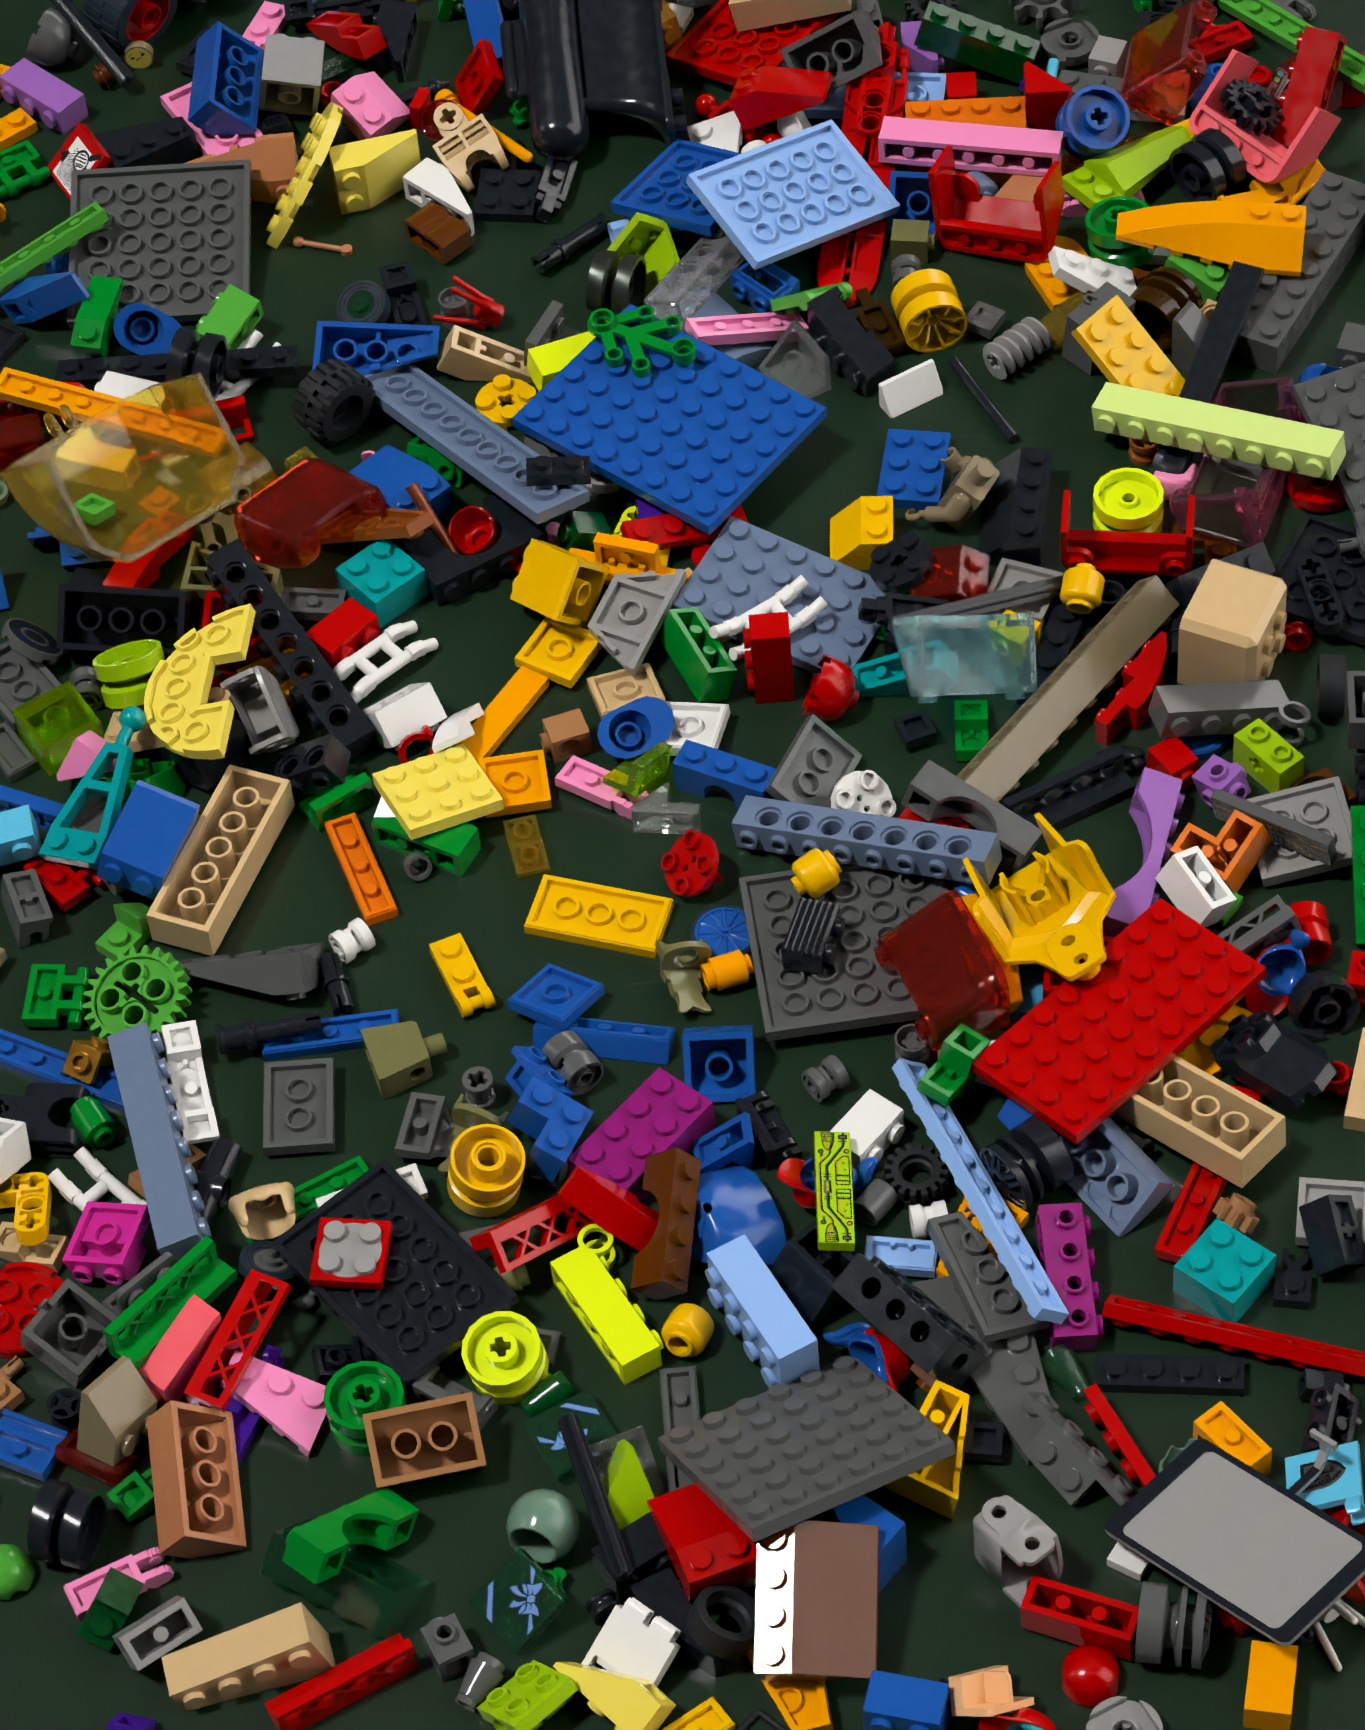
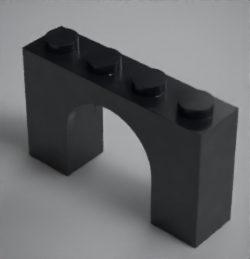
M493 493L483 498L484 509L495 519L499 528V540L490 549L474 555L453 553L441 544L429 527L423 529L424 533L417 538H399L401 550L425 569L429 595L440 607L473 590L484 587L496 579L513 573L519 563L523 562V554L526 547L530 544L531 538L549 543L547 531L541 524H536L503 498Z

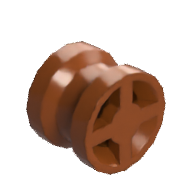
M1129 437V459L1138 466H1150L1160 444Z

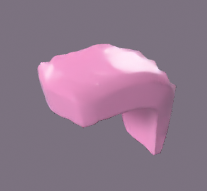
M1192 464L1183 474L1154 472L1153 475L1161 482L1163 487L1164 500L1178 502L1187 499L1189 495L1193 494L1198 476L1196 464Z

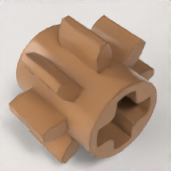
M1233 1193L1231 1198L1226 1197L1225 1199L1220 1197L1212 1212L1217 1214L1216 1217L1244 1234L1246 1232L1252 1234L1260 1220L1254 1213L1257 1206L1246 1197L1237 1193Z

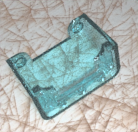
M1034 612L955 616L919 615L892 618V632L910 696L917 697L918 703H937L938 696L1004 693L1005 700L1025 699V693L1037 692Z

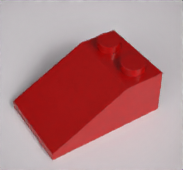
M763 66L757 69L750 67L739 74L729 102L743 131L824 103L833 80V75L831 72L775 66Z
M695 1484L647 1500L648 1508L689 1602L695 1600L705 1587L714 1584L733 1586L756 1577L757 1548L754 1542Z

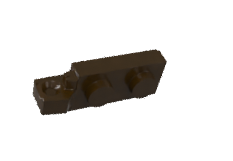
M867 287L856 290L857 301L855 303L857 307L855 309L860 314L856 320L866 332L872 330L891 355L907 351L906 341L884 300L874 301Z

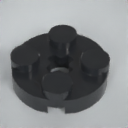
M908 532L885 545L877 546L872 551L870 576L879 590L883 592L884 590H890L891 593H906L919 586L925 580L923 574L927 568L931 571L934 565V555L924 540L920 539L916 533Z

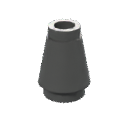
M479 1652L476 1658H471L455 1701L465 1709L475 1712L488 1694L503 1680L504 1664L485 1652Z

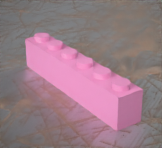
M884 116L878 137L879 162L932 167L948 145L953 147L955 169L1044 177L1054 161L1062 163L1064 131Z

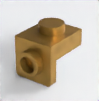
M92 1036L91 1040H73L63 1072L87 1084H93L100 1066H114L108 1040Z

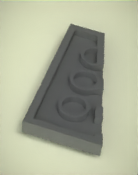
M962 1211L928 1219L926 1229L982 1344L1049 1328L1050 1322L1038 1321L1029 1314L1027 1305L1019 1291L1014 1288L1012 1279L1005 1266L988 1250L989 1244Z

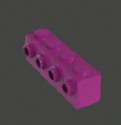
M1082 1203L1038 1205L1035 1224L1040 1264L1069 1312V1315L1062 1324L1050 1322L1048 1332L1051 1353L1095 1350L1097 1338L1103 1336V1319L1101 1314L1096 1315L1094 1303H1099V1288L1097 1281H1091L1090 1270L1095 1269V1256L1093 1248L1087 1249L1086 1238L1091 1235L1089 1216H1083Z

